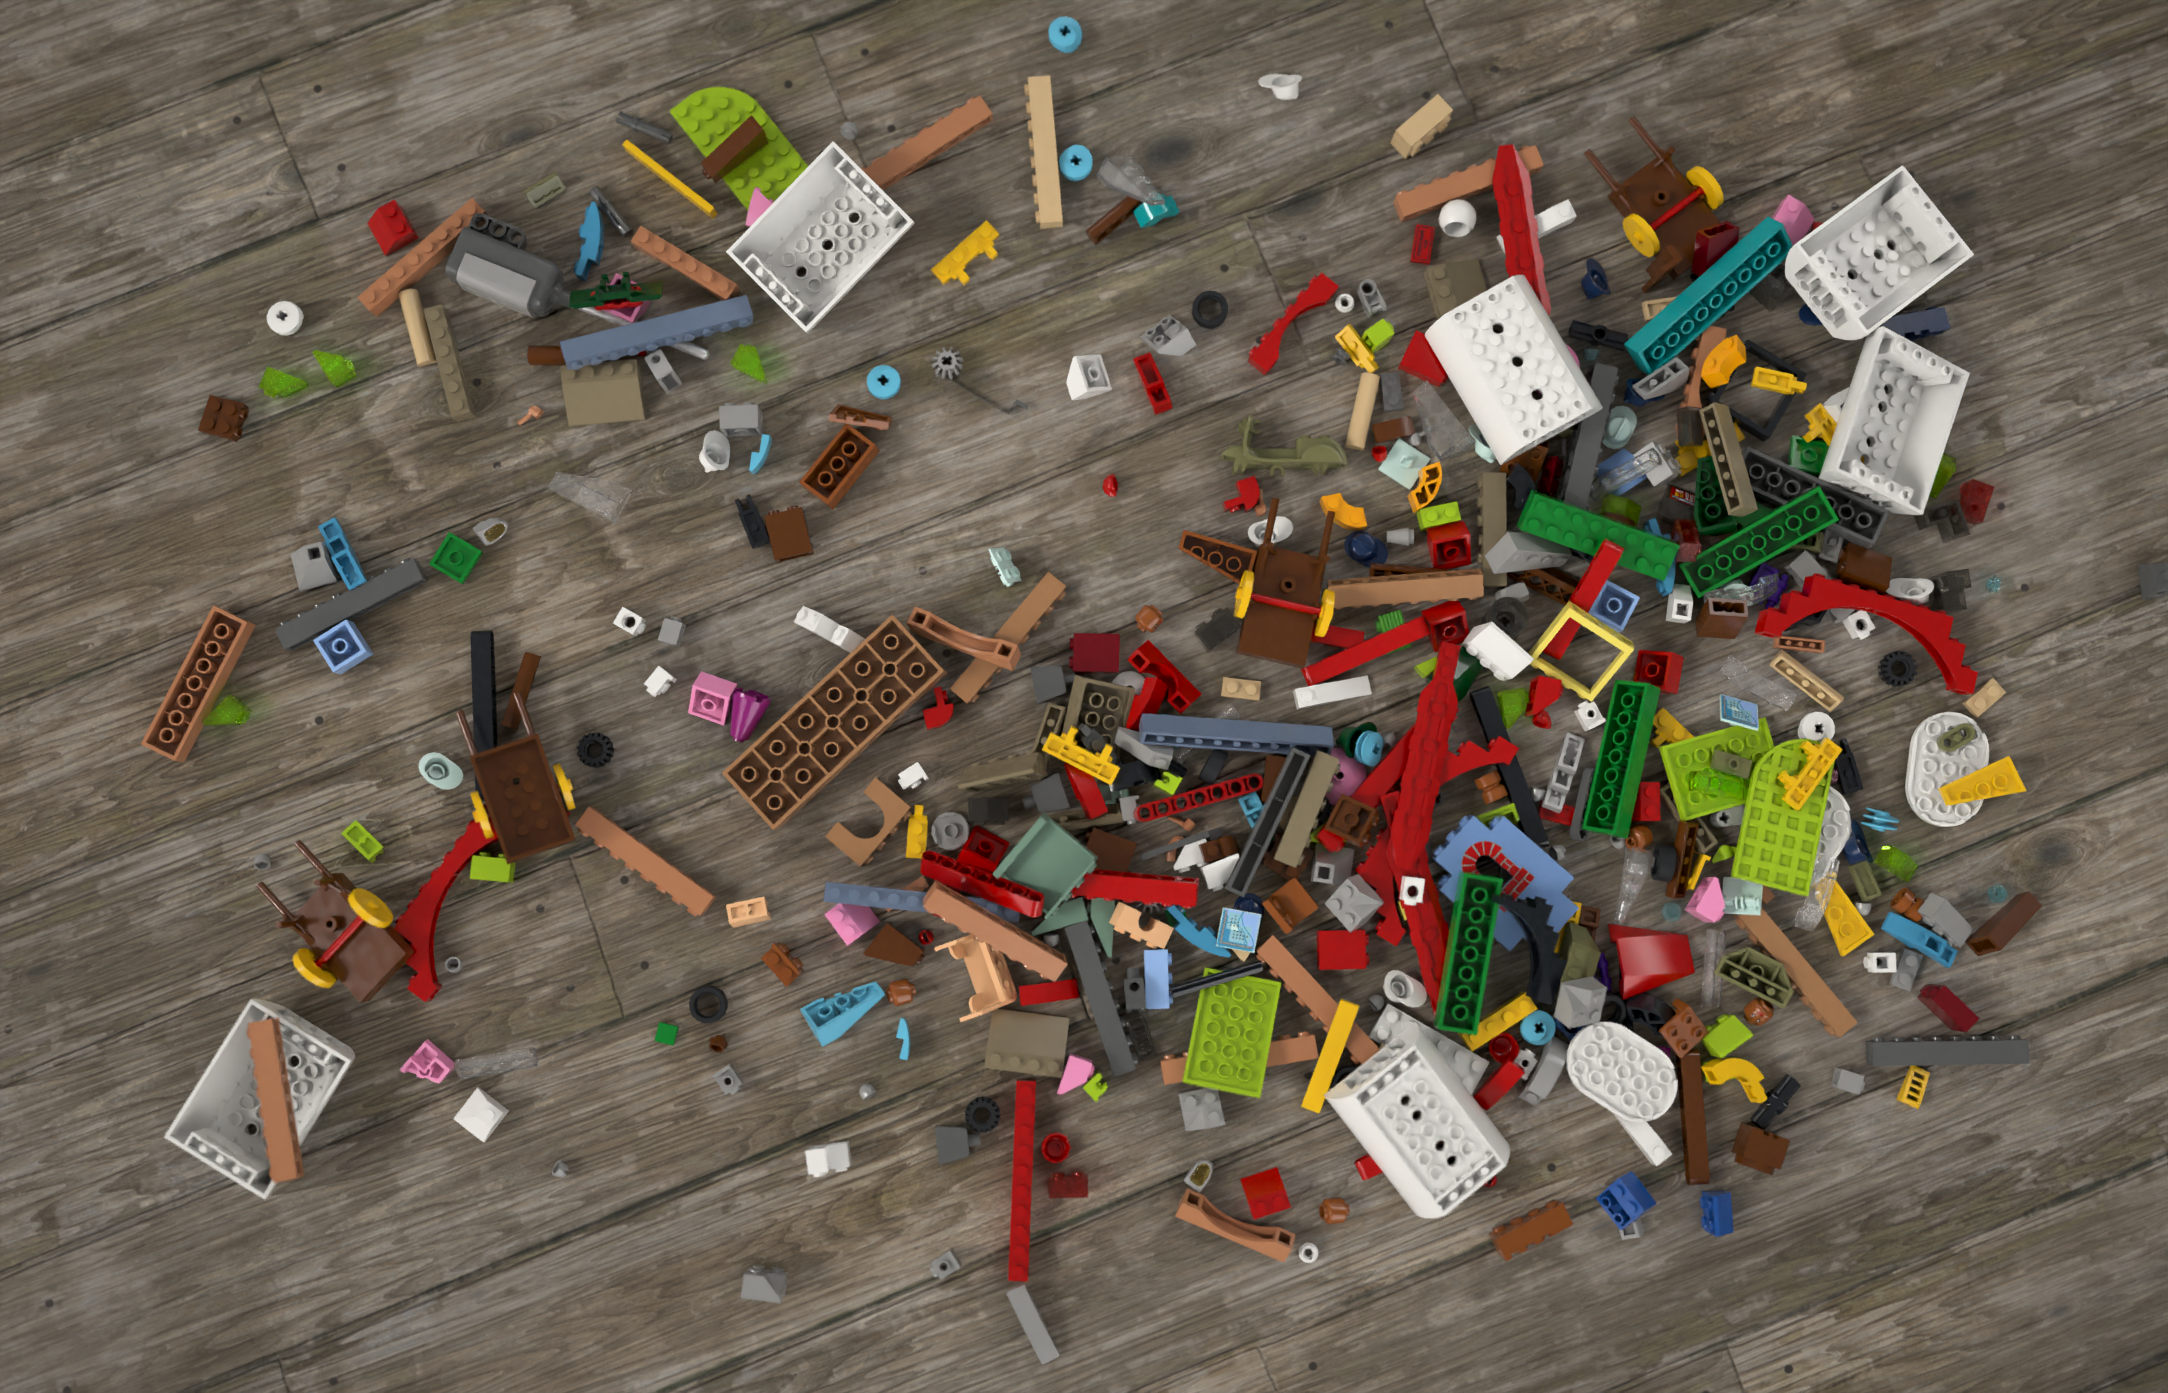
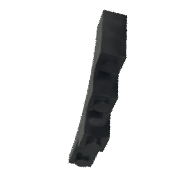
M1502 893L1501 896L1493 894L1491 901L1502 906L1514 916L1527 939L1531 968L1526 996L1552 1005L1567 964L1566 960L1560 958L1561 954L1554 952L1560 933L1553 931L1554 927L1547 925L1553 906L1546 904L1547 899L1535 896L1534 899L1526 897L1525 900L1517 898V901H1514V896Z

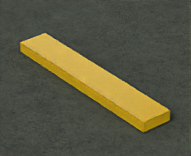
M629 140L622 144L626 152L712 219L717 215L715 208Z
M1341 998L1301 1107L1318 1114L1320 1113L1325 1100L1324 1095L1328 1092L1360 1005Z

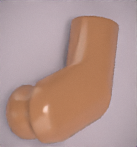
M1174 836L1168 844L1184 839V837ZM1177 848L1166 852V861L1176 862Z

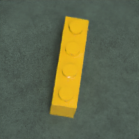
M1522 991L1480 1018L1477 1035L1458 1033L1467 1049L1474 1051L1537 1010V1007L1532 999L1526 996V992Z

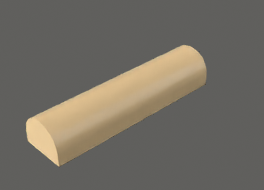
M416 289L403 290L398 295L417 366L422 367L437 363L419 291Z
M1361 374L1345 442V447L1364 450L1380 376L1376 374Z
M1780 650L1771 660L1769 666L1829 712L1843 701L1844 696L1784 650Z

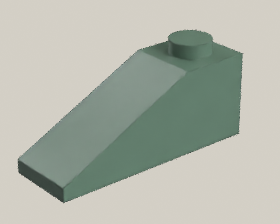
M1082 897L1069 898L1067 902L1060 905L1061 908L1054 916L1050 915L1032 931V936L1089 920Z
M1104 898L1091 899V901L1087 902V913H1091L1090 917L1107 957H1112L1114 925L1110 924L1109 921L1114 913L1115 901H1106Z

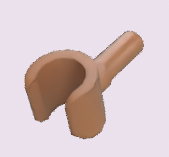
M531 406L528 411L529 413L519 420L518 424L521 426L532 416L538 419L544 411L537 406Z
M1259 489V505L1254 506L1257 517L1266 513L1263 489Z
M1171 815L1168 817V820L1179 824L1186 831H1192L1196 826L1189 818L1183 822Z

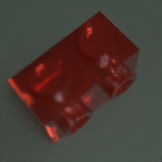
M1974 479L1963 483L1959 492L1961 494L1960 499L1954 506L1955 514L1953 518L1973 525L1982 523L1994 486Z
M1675 519L1671 540L1680 545L1675 555L1676 561L1696 562L1697 554L1701 553V543L1699 542L1695 520Z
M1054 1172L1052 1175H1049V1198L1088 1197V1174L1072 1172V1175H1064V1172Z

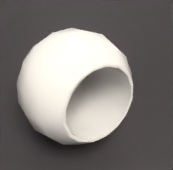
M1465 200L1449 201L1441 209L1439 215L1441 229L1452 237L1467 235L1473 230L1476 223L1475 209Z

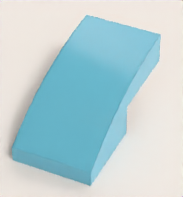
M762 434L760 452H752L749 468L751 474L756 475L767 459L772 444L770 435Z
M1255 791L1238 799L1251 828H1253L1263 807Z
M902 1017L896 1038L904 1039L899 1059L908 1060L910 1053V1031L906 1018Z

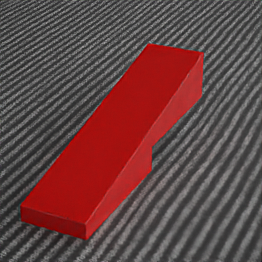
M1329 625L1325 636L1320 637L1314 635L1313 626L1310 642L1347 649L1363 642L1365 632Z

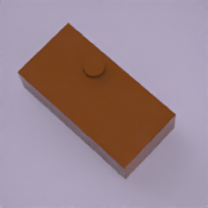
M845 424L799 483L805 490L833 510L880 450L873 442L849 424Z

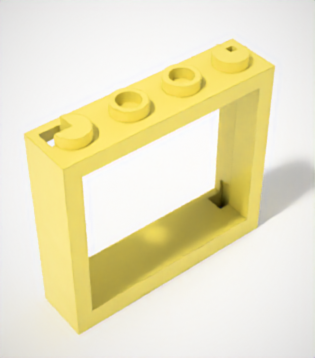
M1569 601L1528 654L1534 658L1530 663L1532 667L1540 668L1549 678L1562 680L1561 685L1565 688H1571L1576 691L1580 698L1588 699L1592 702L1633 652L1634 644L1631 640ZM1569 617L1622 650L1591 689L1539 657Z

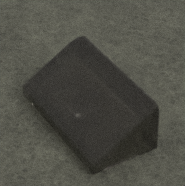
M1686 406L1677 409L1679 446L1703 445L1700 408Z

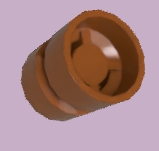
M1497 770L1474 780L1478 790L1484 791L1482 798L1485 805L1508 795L1505 786L1499 784L1501 777Z
M1904 887L1894 896L1890 907L1898 913H1904L1903 916L1906 919L1916 923L1922 918L1918 910L1925 901L1920 897L1915 898V893Z

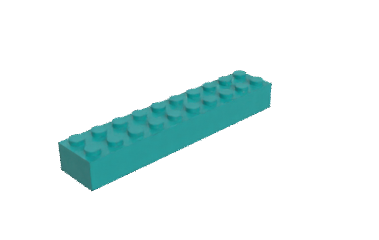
M1767 216L1631 337L1624 345L1636 367L1643 373L1650 375L1671 361L1785 260L1793 245L1784 225Z

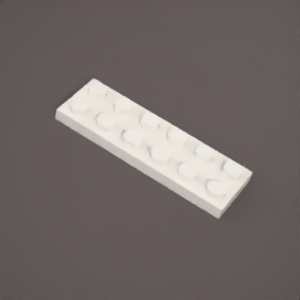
M1387 1003L1368 1037L1379 1044L1387 1045L1416 1022L1472 1095L1490 1062Z

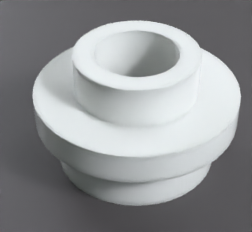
M1349 294L1339 295L1335 301L1336 308L1343 313L1351 311L1354 307L1353 297ZM1346 301L1348 306H1343L1341 302Z
M1304 1243L1299 1248V1257L1306 1263H1312L1318 1257V1249L1312 1243ZM1307 1249L1312 1250V1253L1309 1256L1305 1255V1251Z

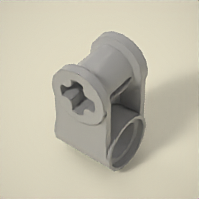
M1371 279L1363 280L1357 288V295L1366 316L1371 318L1377 312L1386 311L1387 307L1376 283ZM1368 286L1371 289V293H1365L1362 287Z
M1745 804L1711 813L1709 817L1710 823L1714 827L1740 825Z

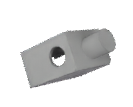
M661 349L645 351L648 356L644 359L666 394L683 384Z

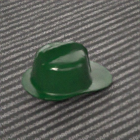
M1366 722L1358 727H1346L1335 742L1345 751V755L1348 758H1353L1359 736L1367 730L1377 732L1376 725L1372 722Z

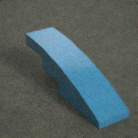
M334 517L318 526L325 539V544L332 555L331 559L348 590H352L367 582L361 565L338 519Z

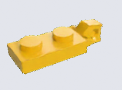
M1351 324L1347 325L1335 336L1343 349L1351 356L1350 358L1356 366H1360L1362 369L1365 367L1368 373H1373L1379 368L1375 360H1373L1375 359L1373 352Z
M1762 367L1754 368L1751 387L1787 395H1793L1794 392L1803 394L1807 383L1797 381L1793 374Z
M915 805V813L910 815L908 821L906 858L921 859L922 854L926 851L928 820L927 815H923V805Z

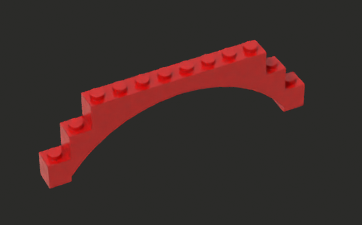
M1814 573L1813 576L1805 577L1802 592L1791 590L1790 593L1782 594L1779 609L1768 607L1767 610L1759 612L1755 634L1769 638L1781 637L1782 632L1795 622L1822 610L1838 608L1856 609L1876 614L1902 627L1926 649L1938 666L1947 685V691L1961 695L1974 693L1978 672L1971 670L1970 666L1962 665L1966 644L1959 643L1958 639L1949 637L1954 617L1946 615L1947 612L1932 611L1929 610L1930 607L1915 606L1908 600L1898 601L1892 595L1882 596L1877 594L1878 592L1875 590L1866 589L1865 591L1860 589L1858 585L1842 584V580H1829L1825 578V575Z
M1500 736L1496 739H1491L1487 745L1488 752L1469 740L1466 743L1462 742L1456 751L1459 753L1458 756L1447 751L1439 780L1441 782L1440 786L1457 775L1477 767L1496 763L1509 765L1519 748ZM1387 826L1385 830L1380 829L1376 836V839H1378L1375 846L1371 845L1365 854L1368 856L1366 861H1361L1355 871L1368 884L1376 888L1374 890L1375 893L1384 901V904L1377 912L1385 916V919L1378 921L1375 926L1376 934L1397 946L1406 929L1401 926L1394 900L1393 871L1390 869L1386 855L1390 835Z
M565 809L567 817H569L571 812ZM491 817L488 821L494 837L486 839L481 823L471 820L466 826L467 831L465 834L459 836L455 841L453 850L451 852L448 851L442 860L444 862L441 866L433 870L430 875L432 878L429 882L421 886L418 897L409 902L406 913L404 915L401 914L395 921L397 925L394 929L411 942L409 945L415 951L405 963L416 970L418 974L415 973L408 982L410 985L407 989L424 1002H431L443 986L438 982L434 960V935L441 906L457 876L472 860V855L477 856L479 852H482L499 840Z

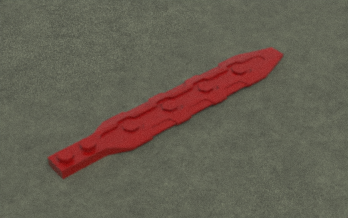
M1501 145L1497 151L1492 184L1500 217V234L1504 242L1506 272L1509 274V278L1515 275H1524L1549 316L1551 305L1543 272V255L1540 253L1537 218H1535L1533 210L1530 174L1514 145Z
M1444 641L1440 642L1433 679L1420 692L1415 728L1410 738L1407 765L1402 775L1400 784L1402 788L1390 831L1395 868L1406 871L1411 870L1429 840L1433 821L1432 813L1441 784L1439 780L1449 746V733L1458 704L1453 680L1461 646Z
M1399 791L1379 796L1389 833L1394 812L1397 810L1399 802ZM1390 833L1386 855L1399 890L1398 896L1400 897L1402 876L1425 879L1422 903L1416 902V906L1404 904L1405 900H1399L1406 914L1410 928L1409 934L1421 966L1420 972L1426 992L1437 1005L1449 937L1448 924L1443 917L1438 900L1440 897L1437 887L1433 883L1425 847L1410 871L1395 868ZM1410 886L1407 890L1410 897L1416 894L1414 886Z

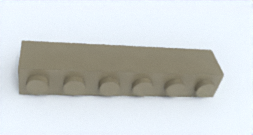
M442 304L423 309L451 417L457 422L475 418L476 414L449 311Z
M1714 402L1699 410L1728 515L1744 517L1758 510L1729 406Z
M1483 472L1480 478H1477V489H1480V496L1477 497V508H1480V515L1477 516V526L1480 527V534L1477 535V545L1480 546V553L1477 554V564H1480L1483 573L1484 588L1503 589L1507 586V573L1494 574L1485 555L1507 533L1506 473Z
M1319 750L1316 751L1274 854V860L1293 868L1301 865L1305 856L1302 854L1304 847L1308 848L1312 839L1309 836L1311 829L1315 830L1319 821L1316 818L1319 811H1323L1326 800H1323L1326 792L1330 793L1334 783L1331 782L1333 775L1337 776L1341 767L1338 764L1340 759Z

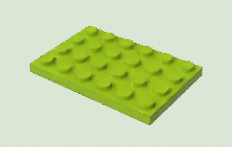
M1766 717L1758 719V731L1736 725L1659 747L1681 820H1690L1746 803L1751 774L1755 765L1767 751L1775 747ZM1714 750L1752 760L1749 778L1745 780L1711 770L1710 765Z
M1205 967L1203 977L1222 971ZM1245 976L1200 990L1183 1083L1255 1098L1261 1097L1281 982Z

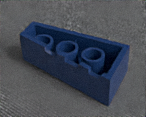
M1937 306L1927 308L1925 311L1919 312V310L1907 314L1892 316L1879 326H1884L1910 341L1943 334L1951 329L1945 307L1937 308Z

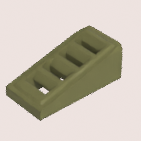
M1817 532L1809 536L1807 545H1805L1804 539L1799 542V545L1795 544L1788 549L1822 553L1825 535L1822 532ZM1814 538H1816L1815 546H1813Z

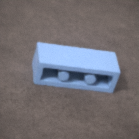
M1168 949L1144 950L1146 1009H1167L1169 1004H1173V997L1169 992V984H1172V973H1168V965H1172L1171 953H1168Z

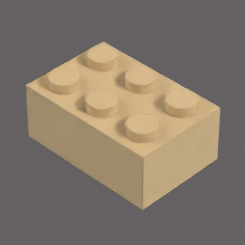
M1437 94L1396 129L1391 144L1405 159L1410 155L1412 157L1420 151L1419 147L1424 143L1425 145L1429 144L1434 139L1433 135L1435 133H1441L1447 128V123L1451 120L1450 116L1453 109Z

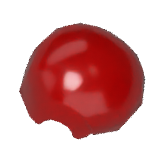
M1501 1032L1489 1040L1488 1049L1495 1061L1503 1063L1508 1056L1513 1060L1518 1057L1519 1045L1511 1034Z
M1050 1133L1043 1139L1041 1144V1152L1044 1158L1051 1163L1063 1162L1068 1157L1071 1149L1068 1137L1061 1133Z

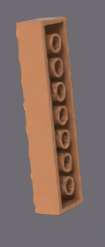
M212 607L141 745L174 761L185 762L256 626L255 624L222 608Z

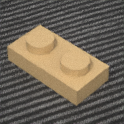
M1676 297L1643 301L1642 309L1645 322L1652 320Z
M1223 677L1221 697L1259 701L1261 681Z
M1991 678L1962 704L1977 718L2006 692L1994 678Z

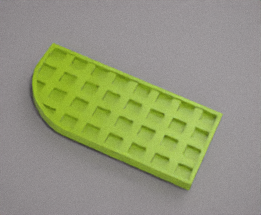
M727 87L702 89L694 92L669 111L705 158L751 115L763 128L769 143L722 178L747 211L749 210L751 198L756 187L761 189L760 192L768 200L772 199L775 202L808 167L758 102L739 90Z
M1795 739L1771 748L1759 759L1752 771L1731 877L1806 897L1809 895L1834 762L1801 809L1796 811L1781 799L1787 790L1784 788L1785 784L1777 777L1781 771H1787L1789 776L1800 773L1808 761L1806 759L1808 755L1804 753L1802 748H1798L1802 742L1808 740L1813 745L1816 743L1820 745L1821 742L1810 739Z

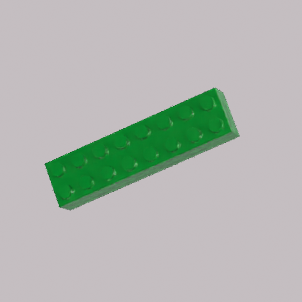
M1815 486L1677 565L1695 596L1700 598L1835 523L1839 519L1820 486Z
M1531 490L1517 523V526L1522 531L1595 556L1602 542L1607 539L1624 547L1617 565L1665 581L1680 546L1674 540Z
M1615 680L1582 829L1595 834L1628 838L1660 688L1649 683Z
M1459 871L1434 1026L1437 1029L1477 1035L1499 906L1492 902L1491 899L1493 894L1499 896L1501 894L1503 879L1499 877Z

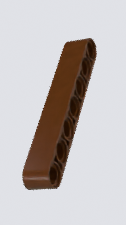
M1692 1048L1682 1058L1676 1054L1684 1166L1688 1185L1709 1184L1710 1174L1699 1050Z

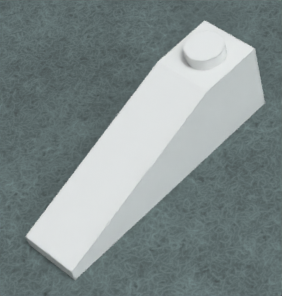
M1569 200L1563 201L1535 216L1539 230L1537 232L1538 238L1573 222L1577 215ZM1499 235L1497 240L1505 254L1503 237Z
M1368 675L1298 688L1293 691L1297 710L1372 694Z
M1614 1114L1651 1164L1658 1166L1672 1155L1646 1121L1632 1122Z

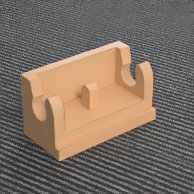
M765 897L727 904L729 924L734 928L771 920L767 908L768 902L765 900Z

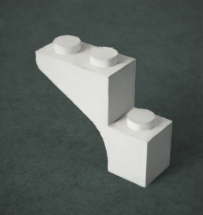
M805 606L797 613L794 621L797 625L830 641L849 653L865 640V638Z

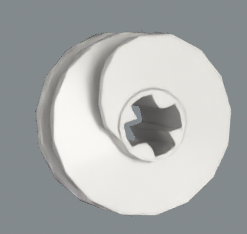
M288 301L274 304L267 314V322L270 328L280 335L287 336L299 330L304 318L301 309Z
M1812 712L1805 715L1800 721L1798 728L1800 739H1810L1822 742L1824 738L1831 740L1835 733L1833 720L1823 712Z

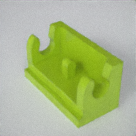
M1164 772L1162 777L1166 779L1163 781L1157 780L1153 787L1171 797L1183 778L1180 776L1177 778L1169 772Z
M1514 803L1476 816L1487 828L1490 827V821L1495 816L1499 817V815L1507 818L1513 825L1518 824L1520 821Z
M357 820L341 833L371 864L376 860L375 857L379 853L382 854L384 852L383 846Z
M1099 1070L1092 1075L1091 1079L1089 1078L1086 1083L1082 1084L1083 1089L1095 1102L1099 1100V1096L1107 1089V1082H1104L1102 1085L1099 1082L1102 1078V1073Z

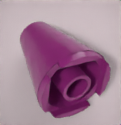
M741 687L734 688L730 730L733 740L744 743L745 740L750 739L772 699H768L769 696L751 689L743 692Z

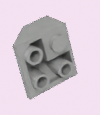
M1171 315L1163 318L1158 324L1140 336L1141 340L1158 354L1182 356L1196 346L1189 330Z
M323 542L303 546L291 554L300 592L338 582L334 563L331 559L332 555Z
M1316 843L1311 881L1341 886L1347 878L1351 877L1355 849L1343 847L1339 852L1335 850V852L1330 853L1320 843Z

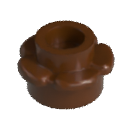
M716 1035L709 1039V1048L714 1052L722 1053L728 1046L726 1039L721 1035Z

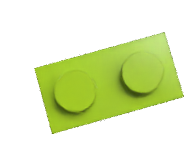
M1382 318L1364 332L1362 339L1374 354L1390 342L1394 335V328L1389 321L1386 322Z
M1457 501L1423 508L1416 513L1420 532L1427 530V528L1461 521Z
M479 852V856L472 855L470 879L513 883L516 862L507 865L504 854H498V858L491 857V853Z

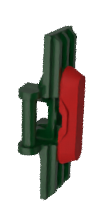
M622 272L621 284L610 285L608 274H602L600 284L595 288L571 291L569 306L574 309L594 307L598 311L641 306L644 301L658 300L662 297L663 281L631 284L629 272Z

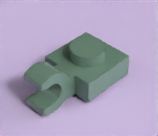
M1109 785L1098 786L1106 805L1116 804V798L1129 797V789L1111 792Z

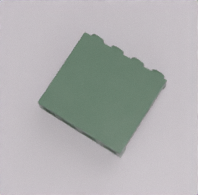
M1044 812L992 874L997 879L1001 876L1041 892L1045 897L1042 911L1046 913L1044 918L1047 919L1050 914L1054 916L1061 907L1058 905L1062 900L1066 902L1073 894L1071 890L1074 886L1078 888L1085 880L1083 876L1086 872L1090 874L1096 868L1097 864L1095 862L1098 857Z

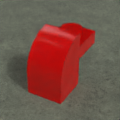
M1255 475L1236 482L1239 497L1223 503L1225 512L1230 511V513L1241 510L1243 506L1245 513L1254 508L1260 494Z
M941 686L933 688L938 707L923 710L927 730L945 726L950 722L954 714L953 703L946 705L945 702L949 701L946 690L943 691Z

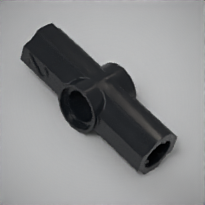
M1575 320L1572 321L1568 332V337L1589 342L1593 346L1601 345L1621 351L1625 350L1624 344L1628 341V334L1607 329L1603 325L1595 326ZM1594 332L1600 333L1602 339L1596 338Z
M1786 1074L1774 1089L1769 1090L1765 1094L1768 1099L1759 1106L1750 1117V1120L1756 1126L1765 1130L1777 1115L1783 1113L1788 1107V1101L1801 1086L1799 1082Z

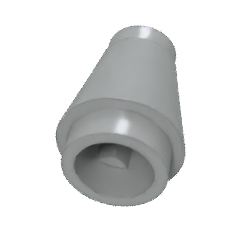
M1407 527L1387 531V543L1405 546L1414 544V529Z

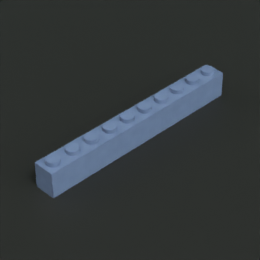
M747 295L560 341V347L567 370H578L583 366L590 364L598 365L602 361L609 359L617 360L621 356H633L641 351H653L665 345L673 346L680 341L688 342L696 337H708L720 331L728 332L735 327H747L753 323V313Z
M1143 713L1139 723L1140 744L1288 754L1290 748L1293 747L1310 756H1314L1318 750L1331 755L1334 747L1332 727Z
M825 882L824 902L927 912L923 907V898L927 892ZM964 896L1005 921L1019 922L1020 913L983 898Z

